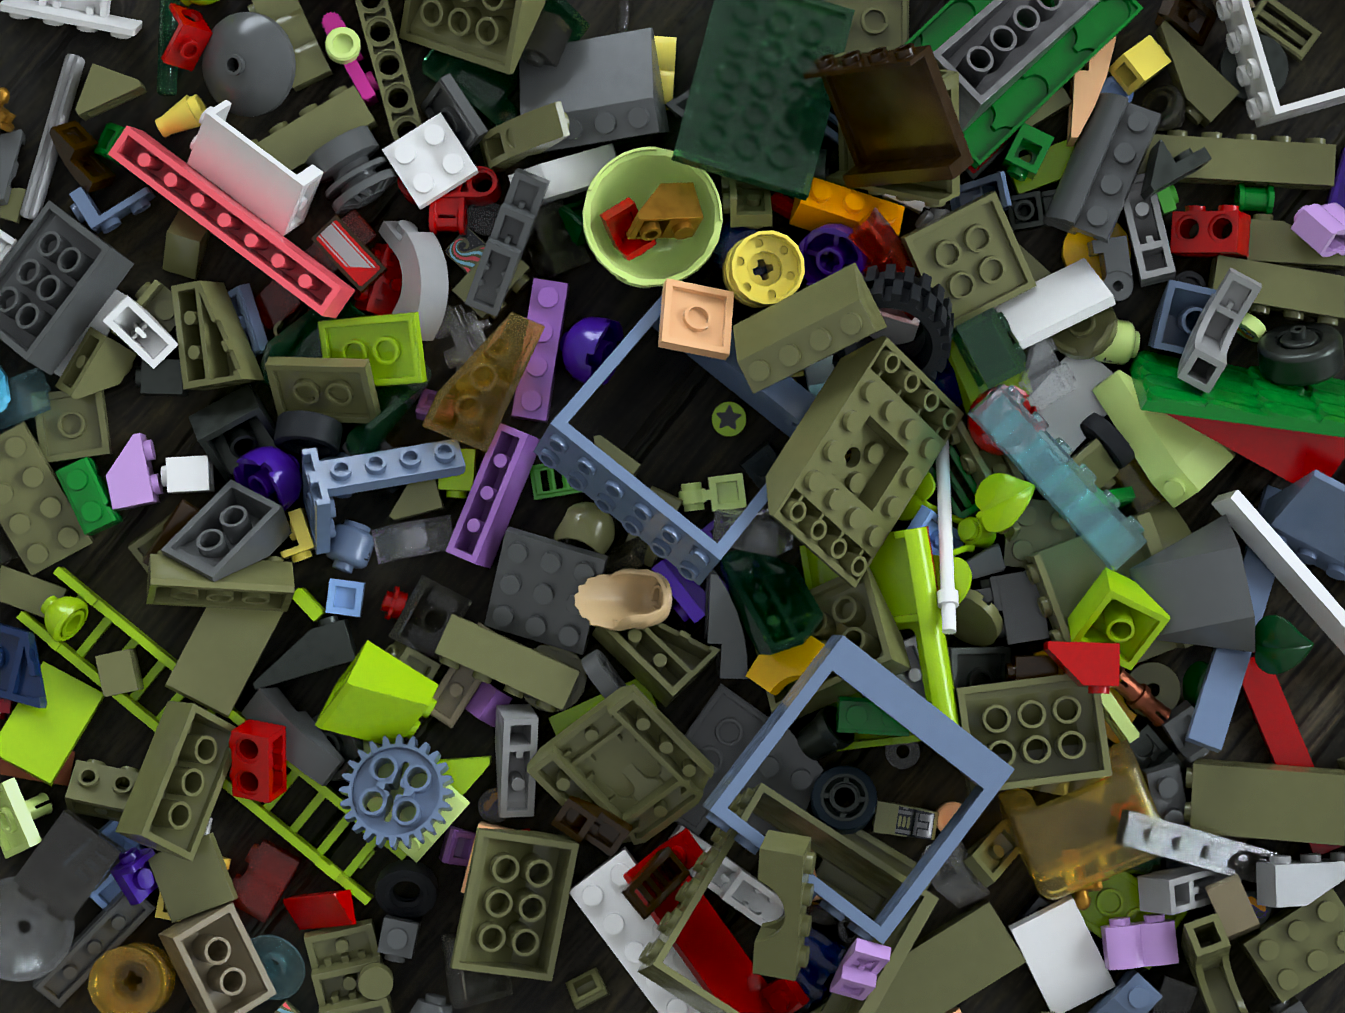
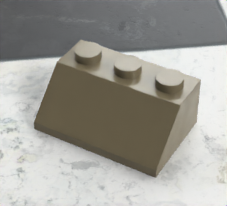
M232 902L184 918L158 934L197 1013H247L277 994Z

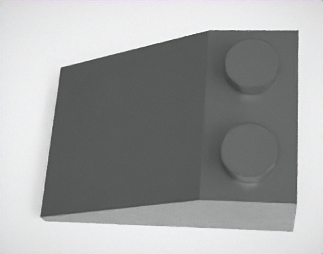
M230 480L161 551L163 555L215 582L269 557L292 532L281 505Z

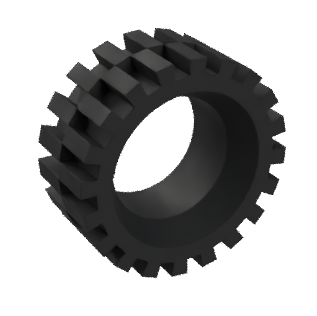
M886 264L885 272H879L877 265L868 267L866 277L863 275L862 277L878 309L891 308L907 312L920 320L923 325L924 331L913 341L895 345L934 382L937 377V371L942 373L946 367L947 358L949 359L954 326V313H951L952 303L949 297L944 299L945 289L939 283L932 288V277L926 273H923L920 278L915 277V268L906 266L904 273L896 272V264ZM868 336L833 354V366L835 367L842 357L875 339Z

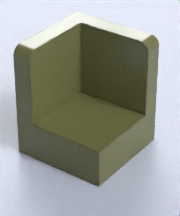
M126 649L95 656L102 693L105 697L144 689L136 649Z

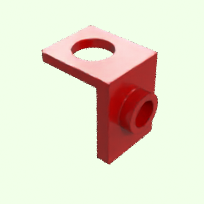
M170 3L169 9L179 25L161 59L163 63L193 71L213 32L199 11ZM184 15H187V16L191 17V18L194 19L196 22H194V21H192V20L186 18Z

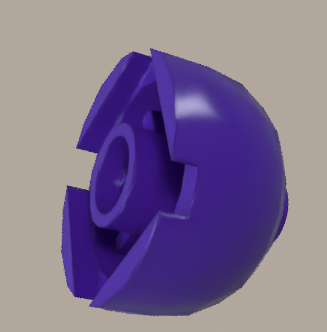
M828 223L815 228L799 245V249L804 257V278L808 281L806 283L808 286L853 263H856L863 275L868 264V250L863 238L854 229L843 224Z
M587 317L582 318L568 332L563 334L560 341V351H562L565 369L574 379L585 384L617 347V341L621 342L624 338L620 323L608 318ZM615 368V369L613 370V372L607 377V379L602 383V385H605V384H607V383L609 382V380H610L611 377L613 376V374H614L616 368Z
M273 446L255 448L236 461L239 465L233 470L235 481L281 505L284 512L299 498L302 491V475L297 459L291 454Z

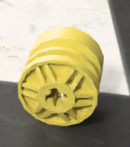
M774 230L758 231L736 242L727 252L722 266L723 282L728 291L734 292V299L740 304L751 308L769 307L793 295L800 287L805 273L804 257L798 245L787 235ZM758 264L760 267H766L767 273L762 275V277L753 273V269L758 267Z

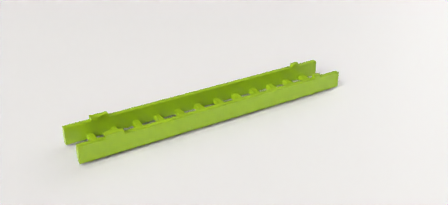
M58 566L53 574L78 594L76 598L89 603L105 616L79 649L75 651L64 641L56 642L47 632L45 625L29 612L21 611L16 618L100 687L98 669L84 657L112 623L118 626L131 637V640L122 650L136 649L138 645H141L158 661L142 679L143 690L133 691L130 695L122 693L112 697L155 732L165 707L156 717L137 701L162 670L167 667L173 671L178 660L65 567ZM176 693L170 701L182 702L185 697ZM233 707L228 718L239 726L247 721V719L240 711ZM207 709L208 712L216 715V712ZM286 760V765L292 770L287 775V790L300 776L318 791V794L291 827L271 812L272 808L286 792L271 803H265L264 805L259 801L233 796L315 863L330 878L338 882L346 890L351 889V894L364 905H367L374 897L352 879L351 876L358 867L362 869L376 852L374 850L376 847V836L369 843H366L343 871L324 854L350 824L344 817L317 849L298 834V831L325 798L343 811L345 815L351 810L343 809L340 806V802L346 798L329 784L325 786L320 785ZM226 776L222 788L232 795V782L230 777ZM389 840L386 841L384 845L401 860L406 858L407 854L399 847H397L396 851L392 850Z

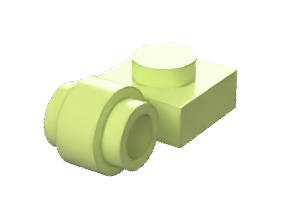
M743 473L708 477V490L702 488L701 482L681 484V491L678 492L679 498L683 500L684 512L705 509L704 502H707V500L711 501L712 512L747 507Z

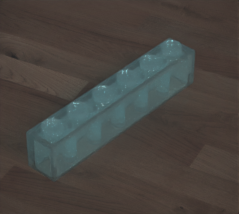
M1005 384L997 385L967 414L1028 481L1036 486L1039 493L1109 569L1117 570L1148 542L1141 535L1145 531L1144 528L1134 517L1130 515L1126 518L1119 511L1118 507L1121 503L1109 490L1106 489L1102 492L1094 483L1097 479L1096 475L1084 463L1078 466L1070 457L1073 451L1069 445L1060 437L1055 440L1047 432L1046 429L1049 427L1047 421L1038 412L1034 411L1031 414L1022 404L1025 401L1024 396L1013 385H1010L1008 388Z

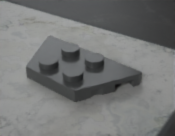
M788 728L739 793L742 794L747 787L752 789L762 782L806 811L811 800L814 784L824 769L818 760L814 761L803 753L798 745L797 736ZM751 813L746 822L762 835H766L768 830L781 832L753 813Z

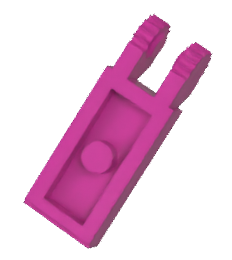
M330 11V13L323 15L324 18L321 23L327 36L335 28L346 27L339 14L331 13ZM360 52L353 62L343 65L364 103L370 107L379 102L375 91L379 90V86L371 71L364 74L358 62L364 58Z

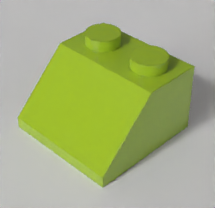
M1105 567L1067 620L1071 642L1120 643V666L1131 671L1169 622L1170 616L1135 581Z

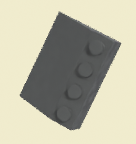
M653 28L523 51L519 60L520 115L561 101L563 110L567 114L570 123V136L542 153L669 132Z
M49 200L0 265V339L26 361L52 375L133 267L134 263Z

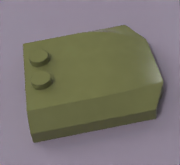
M632 684L618 688L544 744L527 764V772L561 806L564 805L571 795L593 803L623 819L633 826L623 843L632 841L634 845L646 843L699 804L703 796V789L709 777L712 778L714 774V765Z

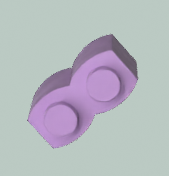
M1312 204L1309 206L1305 205L1298 210L1294 216V224L1291 227L1294 233L1322 257H1329L1336 253L1345 255V209L1340 204Z
M1158 913L1143 915L1144 921L1130 922V917L1110 918L1109 925L1101 926L1105 968L1108 970H1124L1179 963L1175 921L1165 919V914Z

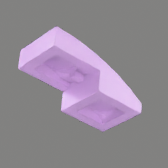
M856 938L842 959L831 982L829 992L864 1001L876 988L877 974L890 961L891 947Z

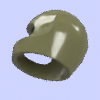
M580 502L568 508L562 522L554 533L553 540L560 542L561 539L578 540L589 545L595 552L605 555L613 543L615 525L610 514L601 511L595 503Z

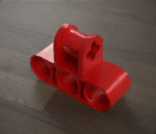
M476 166L479 171L477 175L429 204L430 232H433L435 235H437L438 231L459 232L460 235H466L468 207L492 205L501 196V184L494 171L488 167ZM398 176V187L404 197L411 204L417 205ZM482 180L493 182L492 187L486 192L476 191L478 183Z

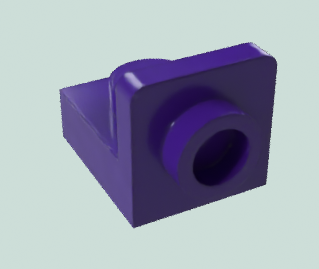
M133 847L119 856L120 862L110 870L130 905L140 904L158 887L148 862L156 854L153 848L138 850L137 847Z

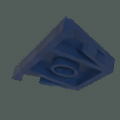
M0 623V697L36 708H46L47 699L34 632Z

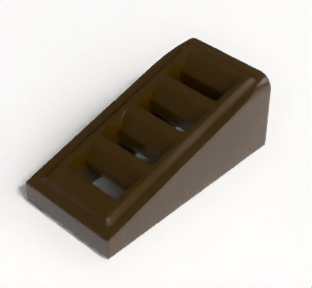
M668 846L657 851L621 893L644 920L691 873ZM659 866L669 877L668 880H666V878L657 869ZM651 874H653L654 877L662 885L661 888H659V886L650 877ZM644 881L655 893L654 896H652L644 887V885L642 884ZM636 889H638V891L647 900V905H645L634 892Z

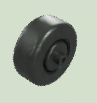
M1297 322L1279 326L1264 334L1257 345L1259 369L1262 376L1278 385L1296 387L1321 383L1338 374L1344 365L1341 334L1335 328L1322 323Z

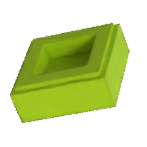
M298 588L294 592L292 599L313 621L320 620L326 614V609L306 588Z

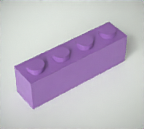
M538 278L533 279L511 415L513 418L548 424L569 294L568 283Z
M498 422L446 552L476 565L491 568L537 456L533 451L541 439Z

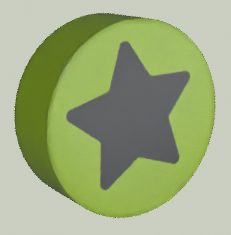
M724 402L718 405L712 414V425L715 431L725 437H733L742 432L746 425L744 409L734 402Z

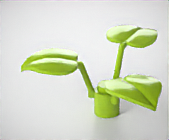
M929 471L902 512L899 520H913L922 505L938 514L937 506L927 501L936 488L934 478ZM1005 473L989 475L980 483L975 494L976 506L981 510L976 514V518L967 517L963 519L952 514V521L958 524L959 538L965 543L964 546L953 549L955 589L958 590L959 604L970 589L972 572L965 560L954 556L966 551L973 552L975 547L982 549L990 547L996 539V533L1007 530L1024 512L1036 488L1033 483ZM933 555L938 590H940L939 556Z

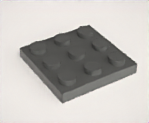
M509 526L505 531L484 626L583 655L587 649L592 625H589V621L586 618H582L579 610L575 607L574 595L579 592L578 586L584 585L588 578L605 574L609 556Z

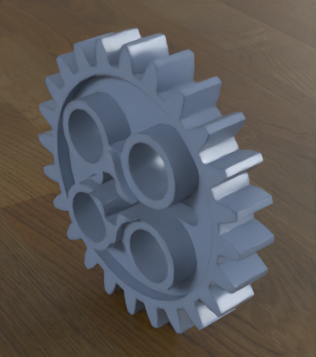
M401 734L397 735L395 744H391L389 739L383 736V746L379 748L373 741H370L371 752L367 754L359 749L357 752L362 760L359 763L349 760L348 764L354 771L352 774H342L343 779L349 783V786L339 788L341 794L348 796L347 799L340 802V806L343 809H351L344 818L347 822L356 821L352 827L356 834L365 830L363 839L367 843L376 836V845L381 849L387 840H389L392 850L395 851L399 841H403L404 845L411 849L412 838L415 837L420 843L424 844L423 833L425 831L435 836L437 833L433 824L435 822L440 824L446 823L441 815V811H452L453 809L445 802V799L455 797L453 790L445 788L454 782L452 776L443 775L449 769L446 762L437 764L441 758L438 751L428 755L431 746L427 742L418 749V740L413 736L407 745ZM387 763L394 765L392 775L387 778L378 777V771L381 766ZM405 763H409V767L405 770L402 777V767ZM416 774H427L428 777L425 785L419 788L411 786V780ZM400 786L404 793L403 795L397 794L394 799L390 792L391 790H398ZM382 797L383 803L380 809L374 812L367 811V803L370 799ZM413 806L416 808V815L412 820L407 822L400 820V813L405 807ZM392 807L391 820L389 822H386L385 818L386 816H388Z

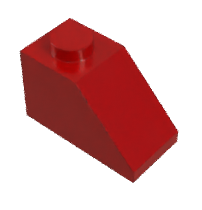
M1047 641L1044 643V651L1078 687H1088V694H1109L1110 688L1119 687L1120 643Z

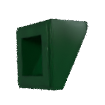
M585 200L561 206L558 210L576 246L587 243L583 230L582 214Z

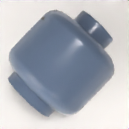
M345 520L344 524L335 525L336 537L330 539V552L325 553L329 559L334 561L332 567L352 574L353 568H365L368 565L376 541L370 534L371 528L351 520Z

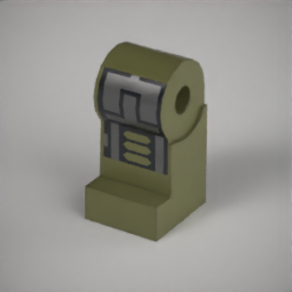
M877 799L878 802L871 822L870 830L872 832L935 840L939 812Z

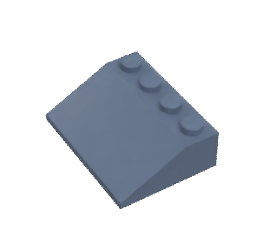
M1314 470L1267 500L1262 517L1303 563L1315 565L1326 571L1329 577L1345 581V485L1318 470Z

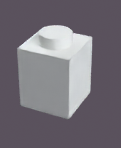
M208 455L166 458V466H161L162 486H167V492L172 494L214 492L213 462Z

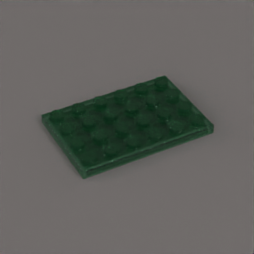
M713 0L671 160L806 201L809 196L831 102L821 77L804 79L803 74L815 65L814 60L826 54L832 53L835 56L845 52L855 10L824 0Z

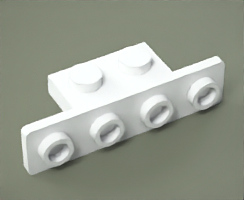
M3 0L0 2V11L8 12L9 16L15 19L34 17L43 19V23L52 26H61L65 23L75 25L78 30L83 32H96L98 30L111 32V36L120 39H129L131 36H135L142 29L143 22L141 20L110 15L111 0Z

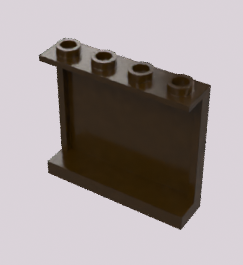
M908 43L894 50H887V47H879L861 54L860 50H854L840 57H835L832 53L826 54L814 60L815 65L803 74L804 79L821 77L855 166L843 175L847 188L952 180L974 163L930 45L915 47L914 43Z

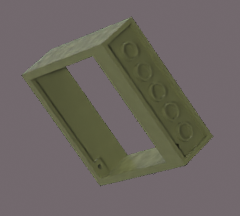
M762 782L752 789L747 787L742 794L739 793L729 806V809L745 822L753 813L781 832L811 837L812 852H815L816 855L884 898L873 921L907 878ZM718 827L715 829L710 838L715 843L707 853L703 852L693 866V870L697 873L689 883L686 881L681 886L675 896V900L679 902L671 913L667 912L663 916L657 927V930L661 932L653 943L649 942L638 959L642 962V965L637 972L701 1013L740 1012L665 965L663 961L735 842L734 837L738 833L731 828L727 833ZM924 890L884 944L873 939L872 942L891 947L890 961L877 974L876 988L864 1001L831 992L820 1013H875L939 898Z

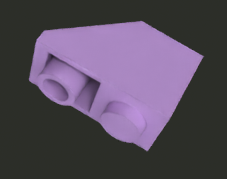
M137 433L132 435L106 474L113 510L121 511L160 502L158 494L163 493L161 478L158 473L154 474L151 460H156L153 441L151 439L147 440L144 434Z

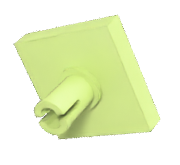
M15 778L0 783V847L6 859L42 842L33 820L50 814L53 810L51 803L35 808V806L49 800L45 793H40L24 801Z

